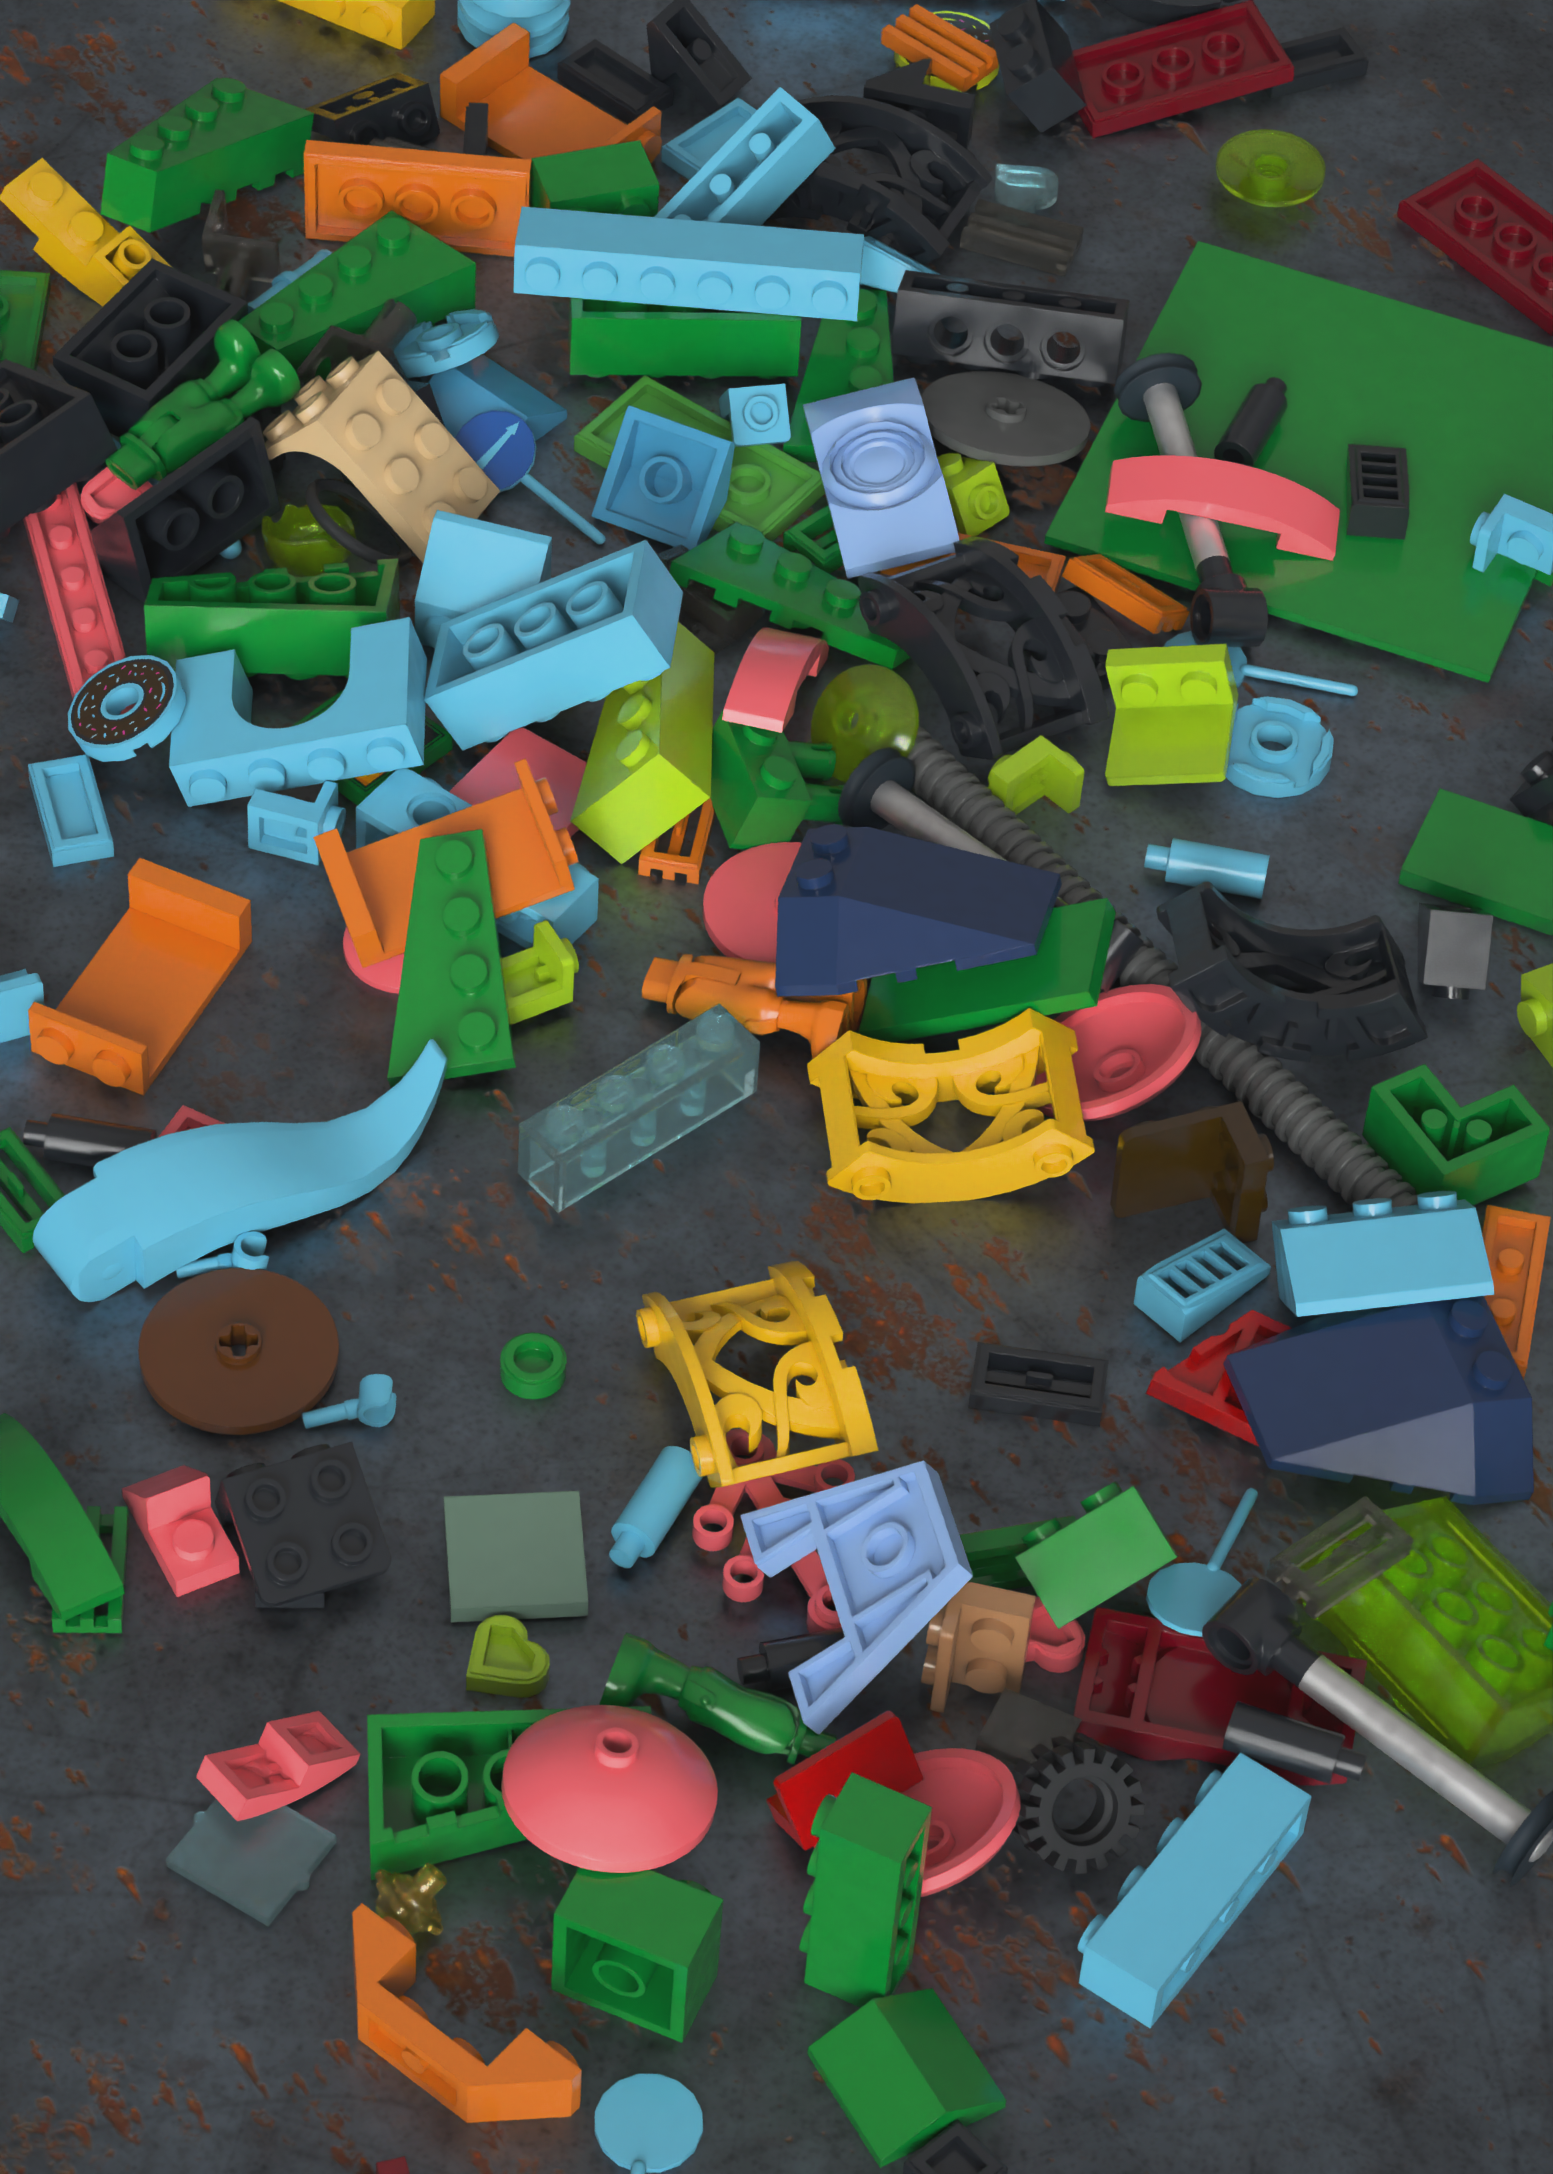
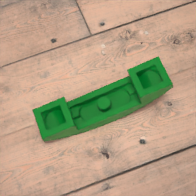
M6 1413L1 1414L0 1517L29 1558L32 1578L63 1622L124 1595V1586L90 1519L58 1468L28 1430L12 1416Z

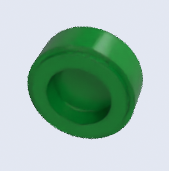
M531 1332L515 1336L505 1344L501 1351V1381L508 1391L521 1398L542 1399L551 1396L564 1384L567 1363L566 1352L556 1339L546 1334Z

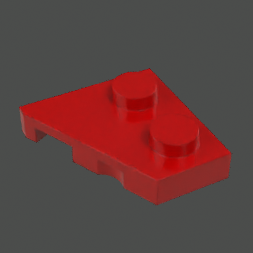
M1252 1309L1230 1323L1224 1334L1210 1336L1193 1347L1188 1358L1169 1370L1162 1367L1156 1371L1145 1394L1259 1447L1223 1363L1227 1355L1287 1331L1291 1327Z

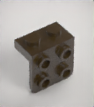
M1242 1101L1218 1107L1206 1106L1193 1113L1159 1121L1149 1120L1140 1122L1124 1130L1119 1135L1110 1205L1115 1216L1123 1218L1210 1197L1224 1228L1242 1243L1255 1241L1258 1237L1261 1213L1265 1212L1268 1207L1265 1189L1268 1172L1274 1169V1155L1271 1144L1265 1134H1257Z

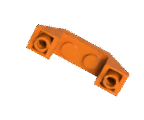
M363 1903L352 1912L358 2039L466 2123L571 2117L579 2109L582 2070L579 2068L573 2055L565 2047L555 2041H548L546 2043L529 2029L525 2028L486 2066L480 2053L470 2043L458 2037H455L453 2040L430 2023L425 2011L414 2000L403 1996L416 1982V1944L409 1931L396 1919L389 1916L381 1918Z

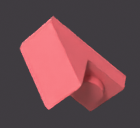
M182 1465L122 1488V1497L176 1597L240 1573L239 1556L211 1507L210 1478L208 1474Z

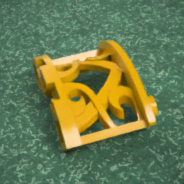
M1031 1008L991 1030L958 1039L959 1050L925 1054L924 1044L882 1041L863 1036L851 1030L847 1031L807 1063L809 1082L819 1087L821 1091L832 1167L826 1172L828 1185L854 1194L862 1200L877 1199L916 1204L987 1198L1015 1191L1047 1178L1065 1175L1072 1169L1073 1165L1095 1152L1093 1139L1086 1135L1071 1056L1078 1051L1075 1031ZM1046 1072L1047 1082L1034 1086L1036 1076ZM853 1098L859 1099L863 1106H854ZM959 1100L964 1107L973 1113L995 1117L983 1134L961 1152L943 1149L929 1142L910 1127L927 1119L935 1109L937 1102ZM1051 1104L1054 1119L1044 1121V1114L1036 1108ZM857 1128L872 1129L867 1134V1142L860 1145Z
M789 1261L768 1266L769 1280L669 1302L665 1296L658 1292L642 1295L644 1308L637 1309L636 1311L641 1341L645 1348H654L656 1359L663 1362L668 1368L679 1388L696 1436L690 1438L693 1464L699 1477L707 1476L711 1488L729 1486L842 1458L879 1451L856 1367H847L845 1360L839 1361L834 1347L835 1342L843 1341L841 1326L826 1294L815 1297L813 1291L815 1287L814 1275L799 1261ZM740 1330L752 1338L766 1343L789 1346L798 1345L789 1350L779 1360L773 1377V1391L753 1384L715 1362L722 1347ZM804 1375L811 1377L815 1381L812 1385H803L796 1379V1398L787 1396L789 1383L794 1377ZM710 1391L722 1398L715 1405ZM762 1420L775 1425L778 1443L776 1457L737 1466L727 1445V1432L733 1428L745 1430L749 1435V1453H751L758 1447L761 1441ZM790 1431L807 1436L835 1440V1444L789 1454Z

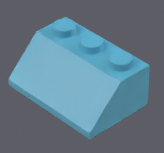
M1436 1191L1417 1195L1418 1205L1392 1207V1199L1374 1198L1353 1202V1212L1327 1215V1207L1321 1205L1291 1208L1287 1210L1288 1219L1272 1221L1279 1298L1297 1317L1494 1295L1493 1279L1476 1207L1465 1199L1457 1200L1455 1191Z

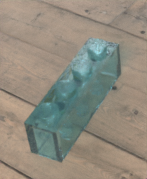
M721 1004L714 1006L519 1124L518 1174L559 1213L757 1091L760 1041Z

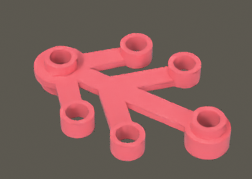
M734 1429L727 1432V1445L737 1466L775 1458L777 1455L774 1444L764 1434H762L758 1447L749 1453V1435L745 1430ZM738 1455H745V1456H749V1457H751V1458L742 1459V1458H738V1457H736V1456H738ZM838 1459L818 1464V1466H808L729 1486L716 1487L709 1505L699 1508L694 1514L693 1540L697 1546L707 1551H719L726 1548L733 1538V1515L744 1493L749 1495L755 1507L759 1510L792 1500L782 1496L775 1482L816 1493L836 1487L824 1482L828 1478H838L844 1482L843 1484L853 1482L855 1480L854 1469L846 1461ZM718 1524L724 1529L718 1532H710L705 1530L703 1526ZM747 1537L740 1554L729 1559L723 1569V1591L730 1599L737 1602L753 1601L760 1596L763 1590L764 1572L757 1568V1565L754 1563ZM816 1550L791 1565L810 1597L806 1618L809 1633L841 1627L837 1611L826 1608L828 1606H835L820 1557ZM745 1574L751 1576L754 1580L749 1583H740L735 1581L733 1577Z

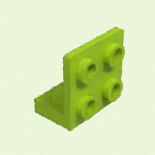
M1227 644L1108 649L1105 668L1116 712L1105 771L1107 784L1109 786L1224 781L1227 775L1238 701V690Z

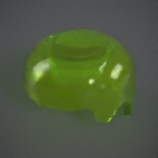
M287 504L282 517L276 523L269 516H264L262 519V535L269 558L278 568L287 567L288 573L294 577L323 574V564L344 563L352 554V552L341 546L319 525L308 506L298 508L292 504ZM321 504L328 515L342 529L356 539L351 518L337 506Z

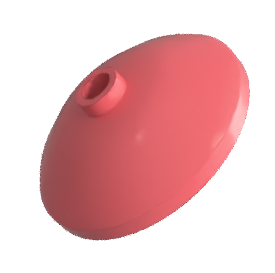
M1138 984L1115 988L1107 993H1100L1097 1006L1063 1012L1054 1019L1074 1030L1076 1034L1078 1051L1071 1056L1084 1122L1108 1119L1142 1106L1165 1091L1187 1068L1200 1041L1201 1020L1197 1012L1192 1013L1183 1004L1171 987L1157 984ZM1046 1072L1036 1076L1034 1086L1047 1082ZM1051 1104L1036 1108L1044 1115L1054 1118Z
M614 1705L575 1707L554 1713L535 1722L512 1744L504 1763L501 1784L504 1805L510 1818L531 1843L554 1858L568 1864L609 1873L651 1870L685 1856L703 1840L709 1831L714 1819L718 1797L717 1780L714 1770L703 1751L694 1741L673 1725L654 1715L637 1709Z
M962 1748L934 1749L914 1754L924 1780L901 1794L932 1807L921 1897L947 1889L981 1869L999 1852L1016 1825L1021 1807V1798L1015 1779L1005 1764L989 1754Z

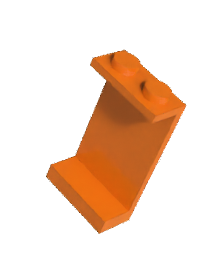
M514 22L440 74V117L464 131L466 106H469V103H488V146L507 158L532 160V158L637 140L641 141L650 163L660 154L662 145L661 110L653 106L626 125L530 67V32Z
M526 758L514 762L521 788L347 853L337 828L313 837L362 968L405 952L420 839L478 829L483 830L496 919L575 890L568 867L579 862L575 848L566 827L554 830L549 816L558 813V808L546 777L534 780Z
M139 858L128 873L129 909L57 1008L52 1009L34 1001L28 1010L31 1052L41 1055L51 1063L64 1064L95 1076L109 1086L122 1087L144 1096L252 943L251 900Z

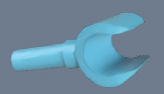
M243 1232L235 1239L232 1253L196 1259L177 1269V1278L192 1277L227 1268L267 1270L269 1256L263 1255L267 1238L260 1232Z
M372 1374L364 1377L360 1381L359 1397L357 1399L345 1400L344 1403L302 1413L305 1428L308 1429L356 1418L365 1425L372 1427L387 1425L394 1417L397 1395L392 1392V1378L384 1374Z

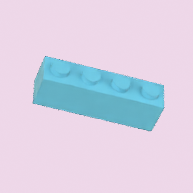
M779 87L654 217L761 226L835 149V146L819 119L784 89Z
M1241 1752L1224 1773L1218 1770L1211 1772L1197 1793L1194 1811L1186 1821L1176 1817L1164 1831L1156 1848L1158 1856L1147 1869L1140 1865L1136 1866L1123 1883L1117 1897L1119 1904L1109 1917L1098 1914L1086 1928L1078 1944V1951L1084 1954L1079 1984L1148 2028H1151L1303 1835L1311 1795Z

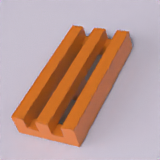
M918 4L910 8L909 17L904 14L897 17L895 27L888 24L882 28V45L913 63L923 59H932L931 74L962 92H966L998 68L999 62L995 49Z
M1101 554L1070 558L1062 574V577L1153 634H1158L1161 630L1171 632L1172 628L1176 631L1182 630L1190 613L1184 605Z
M711 798L703 803L690 857L681 856L691 813L674 825L667 853L657 852L660 836L642 848L639 858L638 875L650 876L652 869L663 870L662 879L675 880L676 873L687 874L686 883L699 884L716 816Z

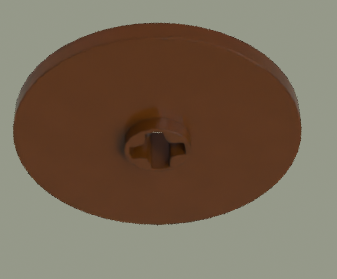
M227 1268L210 1271L190 1278L174 1287L156 1303L148 1314L141 1330L138 1350L142 1378L148 1391L155 1401L173 1417L192 1427L208 1432L227 1435L255 1434L270 1431L293 1422L301 1417L302 1413L311 1410L322 1399L332 1384L337 1371L339 1339L335 1322L329 1310L307 1287L287 1276L267 1270ZM245 1345L246 1355L233 1356L232 1346Z

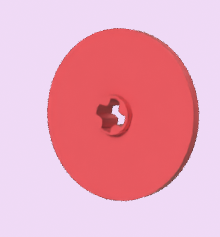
M801 842L769 843L749 848L729 858L711 876L704 892L703 921L710 939L726 957L776 962L778 897L802 844Z

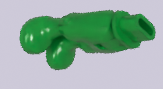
M229 319L216 330L214 335V345L219 362L212 372L204 379L190 380L180 384L171 393L153 405L129 429L128 433L120 437L121 448L105 460L108 469L133 490H137L150 478L161 481L167 477V473L174 472L244 422L245 418L265 408L281 406L292 400L299 393L301 386L298 375L290 362L279 351L272 348L261 355L249 331L238 321ZM238 391V392H237L233 397H231L230 399L226 398V397H228L229 395L233 394L234 392Z
M628 1632L623 1637L599 1705L631 1707L634 1701L643 1694L666 1696L679 1701L677 1706L686 1712L687 1717L694 1723L713 1729L733 1742L762 1754L788 1755L786 1762L793 1765L798 1754L810 1757L836 1742L837 1735L822 1731L818 1735L803 1723L799 1707L788 1700L763 1691L743 1687L713 1667L692 1665L690 1668L679 1660L658 1650L648 1640Z

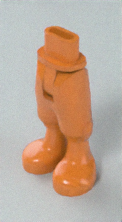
M683 954L679 961L654 957L643 982L642 998L666 1003L668 1013H678L682 1017L716 1028L756 1035L779 1032L780 1028L795 1032L808 1039L811 1044L812 1059H814L847 1031H856L859 1027L865 1007L867 979L857 980V992L842 995L778 997L775 988L776 962L724 956H698L693 960L692 954Z

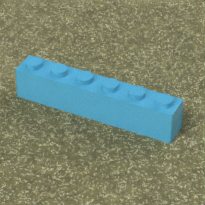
M522 206L515 241L514 293L857 321L864 234Z

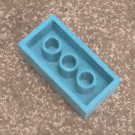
M644 540L441 623L424 700L463 751L483 742H496L509 732L533 722H546L554 718L561 711L583 702L601 700L613 690L639 680H651L671 666L683 591L647 540Z

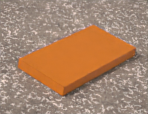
M306 140L304 149L305 238L348 242L392 210L458 252L514 257L521 207H531L532 160Z

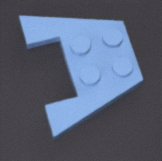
M924 1460L740 1515L754 1563L757 1565V1568L770 1578L817 1549L845 1637L788 1672L803 1723L818 1735L973 1577L940 1476Z

